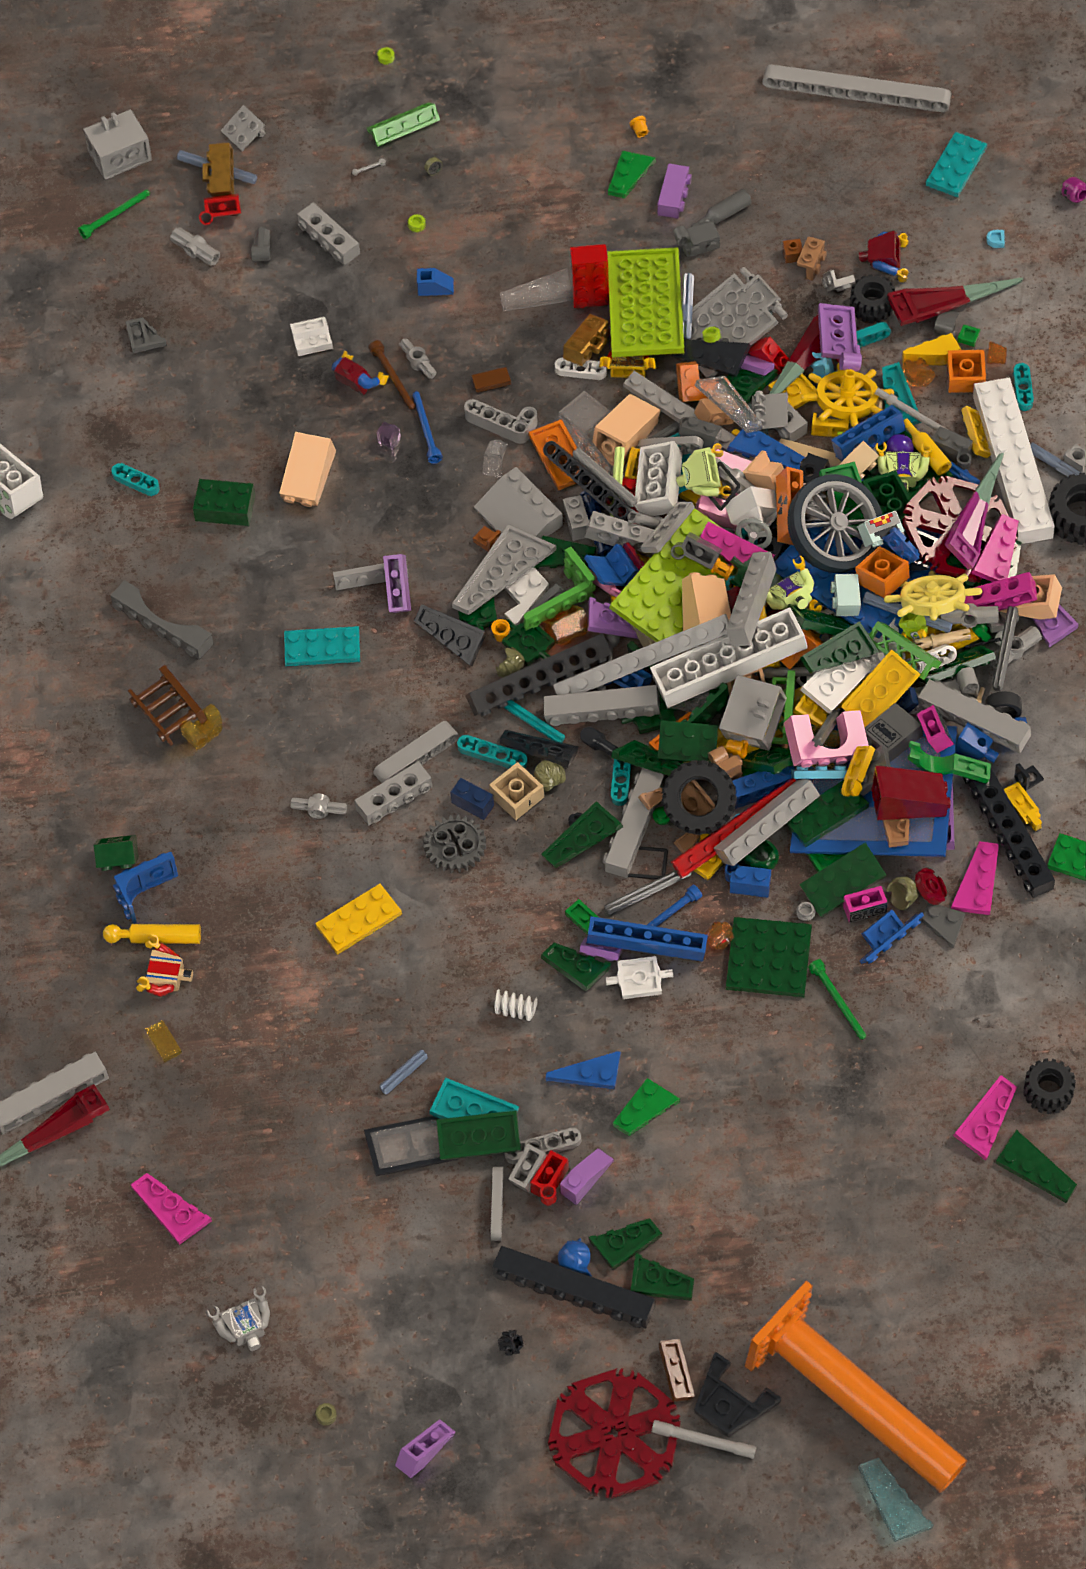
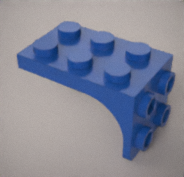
M172 852L160 854L157 858L144 861L138 866L125 869L120 874L114 876L115 884H113L116 892V898L124 908L123 912L126 919H131L133 924L137 923L132 906L134 898L145 890L178 877Z

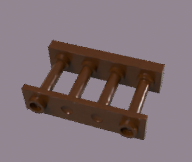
M163 665L159 668L162 674L159 681L138 695L131 688L128 692L131 696L129 700L135 708L139 707L158 730L157 735L161 741L164 742L166 740L172 746L173 742L169 735L192 719H197L202 725L207 721V718L170 670ZM163 686H170L167 693L148 706L142 703L144 699ZM177 696L180 698L178 703L156 718L151 714V712L171 698H176ZM182 708L189 709L186 715L166 729H163L160 725Z

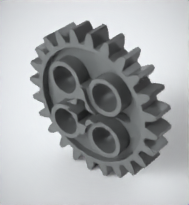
M458 814L456 819H453L452 815H449V820L442 817L441 823L435 820V826L430 825V831L425 832L424 851H426V857L430 858L431 864L435 863L436 868L442 866L443 872L450 868L451 873H453L454 869H457L460 873L463 867L468 871V865L475 867V861L480 862V856L485 855L486 836H484V830L480 829L479 823L474 825V819L468 822L467 816L460 819ZM448 831H451V833H452V835H453L454 842H452V840H451V835L449 834ZM456 845H458L459 852L461 853L462 857L459 856Z

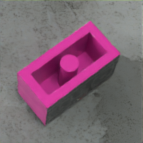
M934 705L917 713L927 740L937 753L954 745L943 716Z
M882 886L845 895L843 908L849 923L886 914L888 902Z

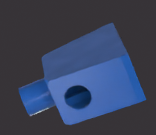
M967 722L956 742L955 754L976 760L985 757L992 763L996 761L999 755L998 752L990 748L993 739Z

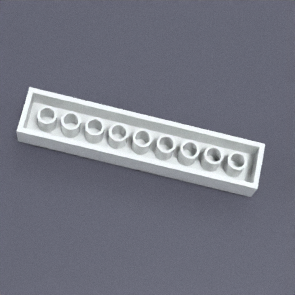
M1010 378L975 383L973 398L990 448L992 463L998 454L1004 452L997 480L1009 517L1019 521L1017 541L1024 544L1053 539L1054 522Z

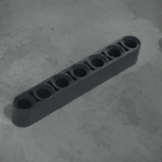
M549 441L544 445L543 453L615 518L629 522L628 514L634 511V509L627 505L562 446L554 441Z

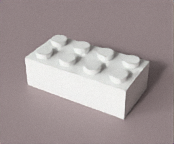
M675 441L640 447L635 492L637 504L634 506L641 514L651 517L668 514L678 502L679 485L676 478L681 475L683 454Z

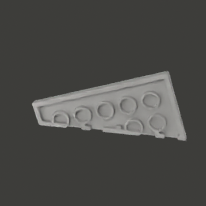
M507 525L453 601L452 608L467 615L471 614L556 551V545Z

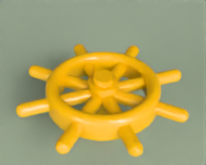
M839 363L837 364L836 372L830 373L823 378L810 373L808 378L818 384L817 393L803 394L801 396V400L804 402L817 401L820 408L824 411L819 415L820 421H825L829 416L838 419L850 420L852 427L859 424L858 419L866 417L872 412L877 414L883 410L877 407L879 396L874 394L878 388L872 380L876 375V371L871 369L864 375L851 369L840 370ZM827 389L833 391L832 393H825ZM881 389L890 395L891 393L894 395V390Z

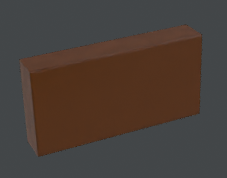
M507 367L472 375L476 393L511 385Z

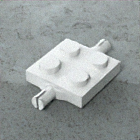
M656 956L617 961V976L606 977V985L618 984L622 992V999L661 995L662 978L673 977V970H660Z

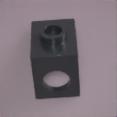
M1020 763L1016 764L1014 778L1025 791L1044 780V777L1034 765L1024 769ZM1028 773L1035 774L1036 779L1034 781H1030V775Z

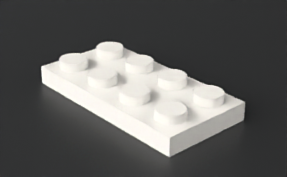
M865 658L818 671L806 682L801 691L828 714H831L870 673L872 661Z

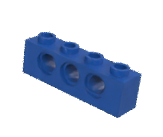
M891 405L833 438L831 441L835 456L842 462L862 441L873 449L877 443L879 446L893 435L905 431L902 413Z
M788 766L778 774H771L765 771L756 772L733 780L737 796L735 809L761 800L792 778L791 769H795L794 766Z

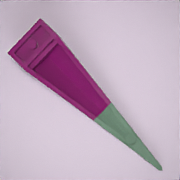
M1004 452L998 454L950 529L949 537L945 543V546L967 569L974 568L980 555L988 505Z

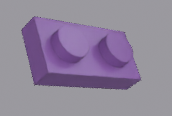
M586 937L580 946V952L585 953L587 956H600L608 961H618L622 954V949L586 943Z

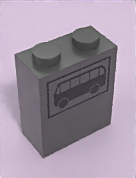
M896 703L865 727L868 745L874 747L875 750L881 745L886 747L890 762L909 747L910 741L916 742L923 736L921 723Z

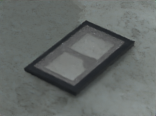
M429 1116L364 1129L375 1176L458 1160H440L437 1119L440 1118Z

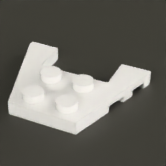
M534 567L505 588L508 594L518 603L517 606L505 613V618L507 620L510 619L515 625L520 624L524 614L529 612V607L542 597L549 588V583Z

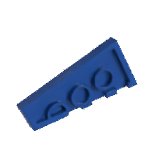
M749 424L745 425L727 449L730 452H740L742 456L747 458L750 456L755 458L762 450L766 451L770 462L782 463L784 469L786 467L800 469L802 459L806 458Z

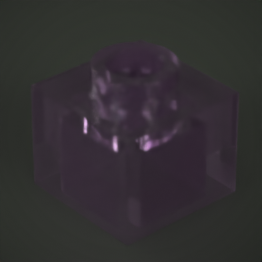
M383 422L377 431L378 443L394 450L401 440L400 429L394 424Z

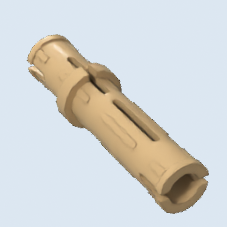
M969 628L939 635L930 634L929 637L913 639V643H921L918 646L922 649L930 647L934 649L944 644L971 640V634L963 636V634L970 633Z

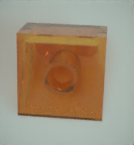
M576 605L556 614L552 619H547L540 623L545 632L555 640V643L561 646L570 643L571 639L576 636H584L588 631V618L584 608Z

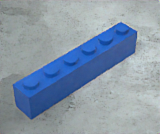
M591 916L586 943L703 962L708 935Z

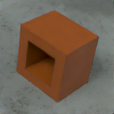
M800 239L783 241L782 250L785 264L798 261L802 251Z

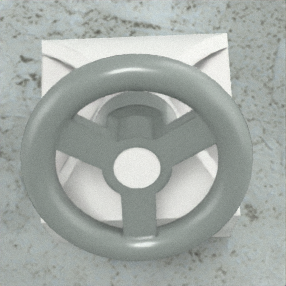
M750 486L732 498L725 508L731 524L737 526L736 536L743 539L741 530L744 528L748 532V542L752 544L759 537H766L765 542L756 545L764 549L771 543L772 532L769 526L777 517L776 493L771 489Z

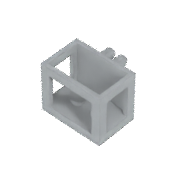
M131 109L118 115L112 112L111 118L107 119L103 116L101 117V122L83 129L87 150L105 180L152 160L148 137Z
M737 675L719 727L720 731L728 740H747L749 746L769 751L787 699L785 693L780 686Z

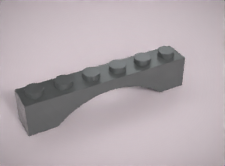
M125 580L110 595L112 606L117 611H122L130 619L139 621L146 629L155 631L159 637L166 638L175 647L184 649L191 657L195 656L201 659L214 644L212 634L198 625H178L156 616L145 605L139 589Z

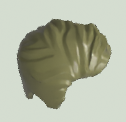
M514 647L511 649L505 648L506 660L500 663L499 667H496L499 677H506L524 667V657Z
M547 760L540 762L533 774V777L544 786L545 792L550 791L554 786L562 784L566 780L564 768Z
M896 877L892 879L886 889L887 892L891 891V904L901 911H905L918 898L916 883L909 877Z

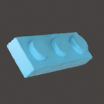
M797 766V769H791V777L794 779H844L848 769H846V766H835V769H827V766H816V769Z

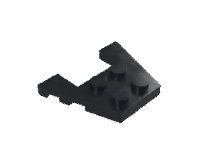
M715 1352L694 1413L726 1436H729L779 1404L781 1397L766 1387L754 1403L750 1402L719 1380L730 1367L731 1362Z

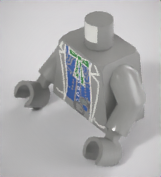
M263 1285L264 1291L260 1295L256 1293L255 1287L253 1289L254 1295L258 1297V1300L253 1298L219 1313V1308L213 1305L215 1309L214 1315H210L207 1309L205 1312L208 1317L213 1318L212 1323L221 1337L229 1342H236L238 1346L247 1343L250 1351H255L261 1347L258 1338L265 1335L264 1329L267 1328L269 1323L270 1309L267 1298H264L266 1289Z

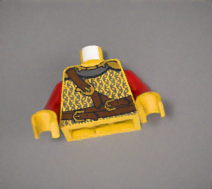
M611 350L606 357H600L599 367L604 366L610 369L611 377L628 378L634 371L645 377V370L647 368L655 369V359L649 355L612 357Z

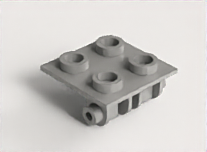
M243 105L223 127L221 132L243 152L256 136L263 137L265 135L264 127L266 125Z
M756 391L754 396H752V427L757 430L788 427V393L764 395L762 391Z

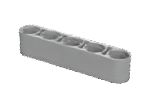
M443 721L380 763L374 769L373 774L383 783L418 761L423 765L458 740L459 734L447 721Z

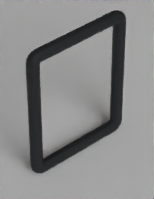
M718 462L717 468L721 466L737 485L722 506L718 504L714 497L708 496L714 505L722 511L740 489L741 485L722 462Z
M639 846V850L664 852L662 876L666 875L668 850L666 848ZM628 874V877L658 879L662 877L657 875Z

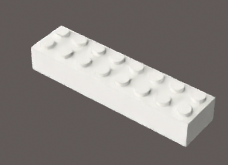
M787 608L759 620L750 645L732 646L727 634L654 665L650 669L667 708L714 689L722 682L728 683L735 680L737 675L744 676L808 647L805 635L791 608Z

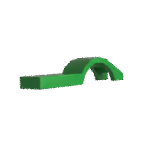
M909 742L911 749L908 760L922 771L941 773L942 775L952 773L984 783H988L990 780V763L955 753L945 757L928 755L921 749L920 743Z

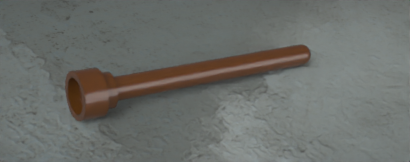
M380 340L373 341L368 347L371 354L379 358L410 410H413L415 404L386 358L382 342Z

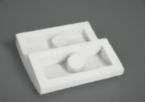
M325 317L290 324L298 356L333 349Z

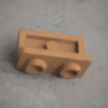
M807 237L798 258L797 266L807 268L806 279L813 281L815 275L819 274L821 269L820 263L826 258L827 251H824L825 241Z

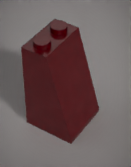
M875 766L871 791L877 820L946 817L947 810L951 807V800L946 795L948 791L947 781L943 780L941 773Z

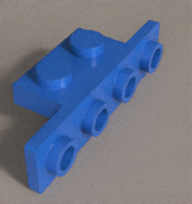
M889 910L861 933L873 950L860 959L859 962L861 964L866 962L870 964L878 958L877 954L880 951L885 952L893 946L891 942L895 939L900 940L907 934L906 930L911 927L913 929L921 923L920 919L924 914L922 912L915 914L903 924L895 912Z

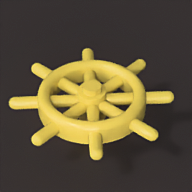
M930 571L928 576L919 577L910 582L905 581L900 586L902 588L901 594L885 596L884 602H901L903 608L897 612L899 617L912 613L930 616V619L935 621L937 618L941 619V614H946L956 609L968 611L970 607L964 603L966 596L981 595L982 589H965L963 582L968 580V575L966 574L954 578L946 575H936L935 571Z

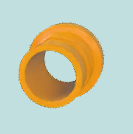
M644 116L635 117L629 122L630 127L638 138L644 137L649 133L646 125L647 120Z
M504 619L494 621L491 626L492 633L498 642H502V639L510 632V624Z
M729 739L726 746L727 753L738 754L741 759H744L748 752V741Z

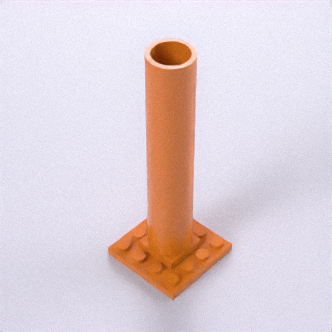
M806 1281L751 1340L745 1367L750 1371L755 1367L760 1368L765 1362V1356L768 1353L773 1356L777 1352L937 1491L943 1492L961 1472L967 1460L804 1321L805 1313L808 1310L807 1306L810 1304L809 1299L812 1297L811 1291L813 1287Z

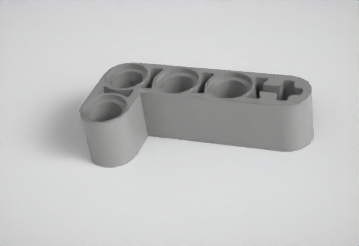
M474 399L468 400L464 405L465 419L469 423L519 444L525 443L529 439V432L535 430L538 425L537 411L533 407L523 408L519 415L515 417Z
M963 668L957 673L956 680L942 682L945 687L956 689L966 697H978L979 684L973 668ZM925 686L915 688L917 697ZM917 705L909 714L919 713L925 710V708Z

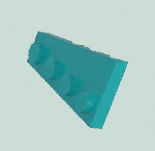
M900 362L882 367L884 389L894 390V395L898 397V400L918 411ZM885 401V409H886V408L889 407L890 405H888V404L886 403V401ZM895 407L902 413L903 420L908 419L912 425L922 423Z

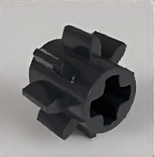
M517 1330L502 1332L503 1336L498 1339L499 1350L505 1351V1356L520 1354L519 1350L524 1346L522 1335H518Z

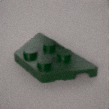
M741 368L737 378L728 375L720 383V389L740 407L744 408L752 400V396H754L756 391H762L777 376L778 370L774 369L763 376Z

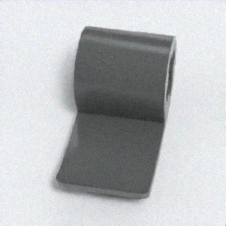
M949 310L939 314L935 323L934 333L943 335L952 333L953 335L956 319L960 312Z

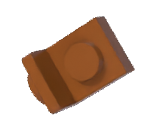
M484 526L473 537V542L489 552L501 535V531L493 532Z

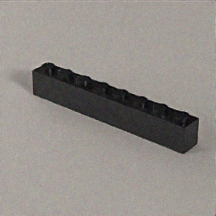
M502 1245L492 1266L493 1275L499 1280H509L519 1287L532 1288L539 1294L546 1293L552 1295L556 1300L569 1301L576 1307L589 1308L596 1314L603 1313L609 1315L616 1321L623 1320L629 1322L630 1325L636 1328H647L655 1309L654 1298Z

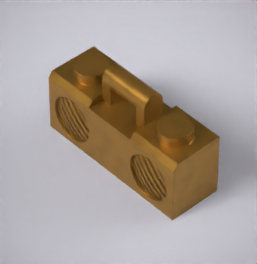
M230 142L209 144V151H207L206 155L207 161L210 163L202 164V181L210 182L207 183L208 194H211L212 197L234 194L233 148ZM209 169H212L211 176H209Z
M589 314L564 344L563 359L583 366L586 361L590 360L592 352L599 354L608 343L607 338L610 333L609 322Z

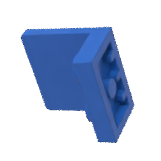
M615 544L606 557L586 555L584 558L588 563V567L597 576V580L603 585L626 587L639 572L621 544Z

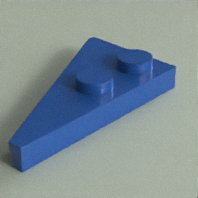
M617 1051L546 1072V1081L615 1089L621 1052Z

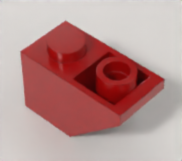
M771 337L760 338L752 345L748 352L753 357L774 363V369L778 370L777 374L779 375L789 360Z

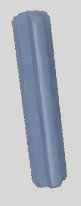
M419 1050L380 1084V1090L384 1094H388L426 1061L428 1055L423 1050Z

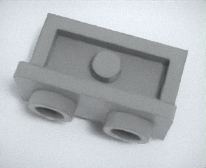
M834 270L826 272L822 278L823 287L827 288L828 292L835 289L837 292L847 290V288L851 287L850 284L855 282L854 275L836 280Z

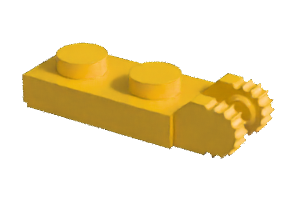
M856 747L844 777L841 790L843 796H858L862 790L861 783L875 751L874 747Z

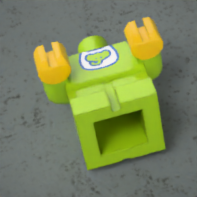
M908 613L898 623L900 628L903 629L901 634L906 638L922 639L927 636L928 627L925 617L922 615Z

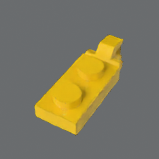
M1016 782L1005 788L1004 791L1021 821L1025 824L1029 823L1035 832L1042 828V821L1039 819L1041 817L1039 808L1021 784Z

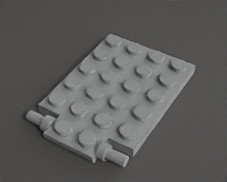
M746 267L740 269V273L746 278L747 284H744L734 273L693 307L691 339L703 340L702 332L704 329L717 327L720 329L721 338L718 341L750 343L752 346L778 324V321L769 312L770 309L783 320L788 317V314L782 308L780 303L782 299L760 275L755 276L751 274ZM698 366V369L707 379L713 378L719 373Z

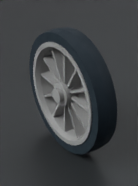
M839 474L824 475L806 483L794 496L788 510V531L798 553L812 566L831 573L848 572L856 569V566L878 547L873 548L872 545L865 547L863 543L859 549L847 533L862 540L859 531L847 525L862 524L882 516V512L873 494L857 480ZM827 491L830 509L819 496V492ZM834 491L843 493L838 511ZM850 497L857 506L845 515L842 512L847 498ZM812 498L824 514L808 507ZM859 507L865 518L861 520H848L847 516ZM805 513L824 522L805 524ZM823 527L820 530L821 534L812 540L807 528ZM829 533L825 548L822 551L816 546L814 541L822 535ZM834 536L838 556L828 554ZM842 539L854 553L853 555H844Z

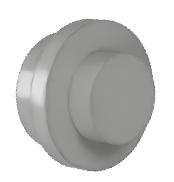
M803 902L798 905L796 915L800 920L809 921L815 917L816 909L811 903Z

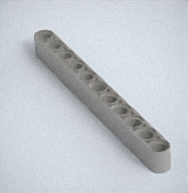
M767 65L762 80L764 86L773 89L945 112L949 109L952 95L949 90L944 88L779 65Z

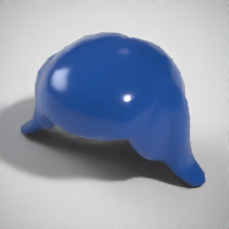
M581 1238L577 1241H567L558 1253L559 1266L590 1277L592 1276L587 1269L591 1257L588 1246L581 1242Z

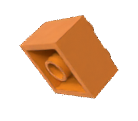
M948 350V393L973 392L975 383L986 382L984 350Z
M879 546L856 566L859 585L883 598L891 595L910 578L909 562Z

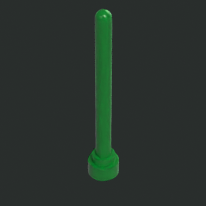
M144 190L93 223L81 225L78 227L79 234L85 240L91 237L94 232L93 230L148 197L150 191Z
M821 959L813 961L808 966L809 970L816 977L819 976L857 1036L861 1040L865 1039L866 1033L825 973V964Z

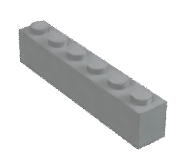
M756 552L752 554L726 628L732 646L751 644L776 572L771 552Z
M929 679L918 696L919 706L926 709L934 705L944 718L963 727L968 722L991 737L994 742L1019 754L1031 736L1030 726L1026 722L1017 721L1007 713H1000L990 705H983L973 697H966L956 689H949L939 681Z
M657 685L544 696V717L547 724L552 726L588 721L596 722L607 719L615 720L617 718H634L637 716L650 717L660 714V694Z
M642 768L641 773H637L634 784H636L635 788L629 792V803L623 807V818L620 821L623 828L616 831L615 837L612 836L609 844L610 851L609 853L606 852L603 858L605 872L628 878L655 809L653 807L648 811L638 797L642 793L663 788L665 784L664 774Z
M798 779L716 845L714 850L724 864L734 866L818 798L820 794L811 780Z
M97 1053L86 1054L75 1063L67 1064L58 1072L50 1073L41 1081L33 1082L26 1089L14 1092L9 1098L0 1101V1131L2 1135L68 1101L75 1093L93 1084L96 1086L109 1079L107 1070Z

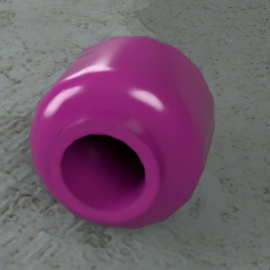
M1070 177L1062 185V195L1073 203L1083 201L1086 198V183L1077 177Z

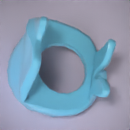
M812 353L815 358H821L811 365L814 374L823 378L834 372L832 358L821 357V353Z

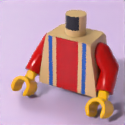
M155 934L148 936L153 943L147 941L145 945L147 948L155 947V950H152L146 977H140L137 980L138 983H141L136 987L137 991L142 992L146 989V992L162 997L173 991H178L181 981L191 982L193 970L184 969L182 958L169 947L159 942V938Z

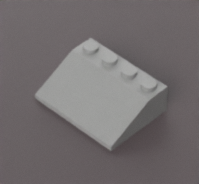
M517 467L503 475L474 506V509L495 531L500 530L501 533L507 525H510L542 539V536H549L563 526L562 513Z

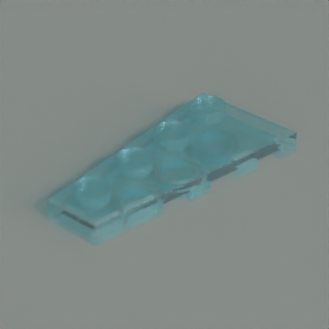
M879 1458L859 1465L858 1469L894 1542L933 1528L934 1525L931 1521L924 1517L922 1510L910 1500L909 1494L904 1488L901 1489L895 1481V1477Z

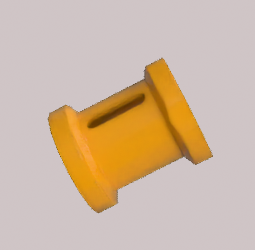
M718 557L711 573L715 572L725 577V580H728L735 566L722 562Z

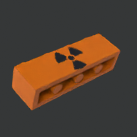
M786 467L776 476L777 542L793 545L788 531V510L794 496L803 487V471L791 467Z

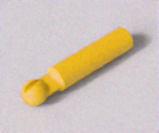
M111 924L103 930V938L109 943H115L121 938H129L132 944H145L147 941L153 943L148 938L151 934H155L159 938V942L163 944H200L201 942L200 924H131L129 929H120L117 925Z

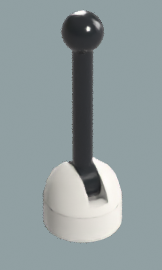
M1003 631L998 632L995 638L989 639L987 642L971 643L964 646V649L968 650L971 647L993 642L1000 645Z

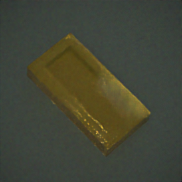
M163 1020L145 1029L164 1063L182 1054L180 1047Z

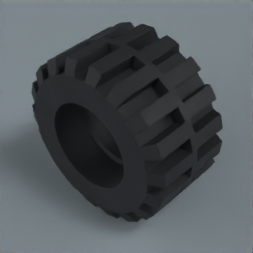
M869 274L868 277L864 275L861 277V280L857 279L855 284L853 283L850 294V307H854L856 318H861L863 322L869 321V323H873V321L879 323L881 320H886L887 316L890 317L893 309L887 295L894 292L895 287L892 286L891 281H887L886 277L881 278L877 274L876 276ZM876 297L879 300H868L866 298Z
M1048 1058L1043 1059L1042 1063L1040 1060L1037 1061L1035 1066L1031 1065L1029 1067V1071H1027L1025 1076L1023 1093L1024 1097H1026V1102L1028 1104L1031 1103V1108H1038L1040 1113H1043V1111H1047V1114H1051V1111H1054L1055 1114L1059 1113L1060 1109L1065 1110L1067 1105H1070L1076 1085L1075 1075L1073 1072L1070 1073L1071 1068L1069 1066H1064V1062L1060 1061V1063H1057V1059H1052V1061H1048ZM1043 1081H1053L1059 1085L1060 1089L1055 1092H1047L1038 1084Z

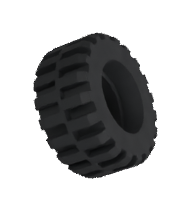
M1079 473V475L1072 474L1069 475L1068 479L1066 477L1061 479L1060 483L1053 487L1049 499V509L1055 526L1054 532H1058L1059 537L1062 539L1066 538L1070 543L1078 542V545L1086 543V516L1075 514L1068 506L1075 502H1086L1085 473Z
M705 760L685 762L677 769L675 768L665 780L666 783L662 789V805L670 821L679 829L696 835L710 834L721 828L731 819L730 817L735 811V804L737 802L735 785L725 770L715 763ZM697 779L710 782L715 787L718 797L714 809L702 816L690 814L685 810L681 802V794L684 787L689 782Z

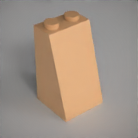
M629 394L595 426L590 454L614 466L615 447H624L625 466L628 462L631 447L637 448L639 440L646 439L658 424L660 409Z
M295 432L279 493L285 502H299L307 507H312V505L318 506L336 453L330 438Z
M694 572L682 579L683 631L724 614L727 615L728 620L730 619L731 612L723 578H717L716 575L701 576L700 573Z

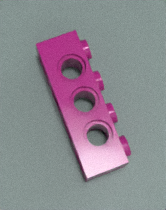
M1030 572L1022 573L974 587L981 588L982 594L966 596L964 603H972L977 607L998 606V611L1008 609L1009 606L1014 607L1036 601V583Z

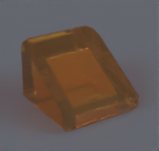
M989 341L988 363L1006 364L1007 348Z

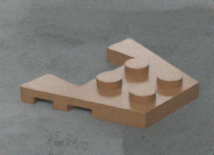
M696 780L689 782L684 787L681 794V802L685 810L690 814L696 816L706 815L716 806ZM663 788L639 795L638 798L648 811L662 801ZM685 833L674 844L681 853H684L694 845L700 835Z

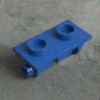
M893 527L889 531L890 534L882 538L899 557L907 560L909 564L920 558L919 550L910 541L905 542L906 537L899 528Z

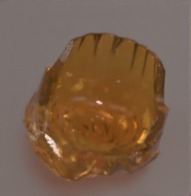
M918 358L917 361L906 360L902 365L907 383L914 387L928 386L934 379L935 372L928 367L929 365L923 358Z

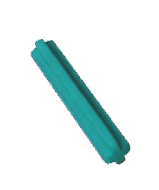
M507 701L508 705L503 708L551 740L563 743L565 740L564 734L514 701Z

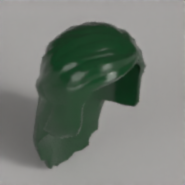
M766 839L740 861L749 865V867L772 870L779 862V852L775 845Z

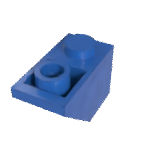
M436 268L417 269L418 296L454 295V279Z

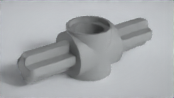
M402 339L399 346L406 353V358L410 361L411 368L418 371L421 370L427 378H434L437 372L429 364L430 360L426 356L425 350L422 347H414L408 339Z
M320 793L313 794L309 799L292 798L290 804L292 809L308 810V814L317 819L325 818V816H328V813L344 815L347 812L346 803L330 802L328 796Z

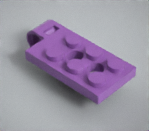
M819 303L818 320L821 357L839 359L840 370L851 369L859 372L862 356L860 354V345H857L854 307ZM834 334H839L841 338L836 337Z

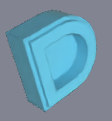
M1004 230L988 232L987 244L993 248H1004Z

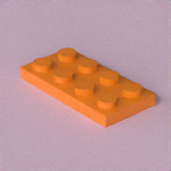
M562 419L530 431L529 438L558 491L577 484L543 453V447L549 441L556 442L572 456L573 451L577 449Z

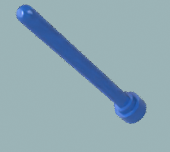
M416 391L413 393V399L429 448L427 458L430 463L435 464L443 459L442 453L435 446L420 394Z
M693 884L687 889L684 897L647 925L657 927L687 903L696 902L702 898L701 891Z

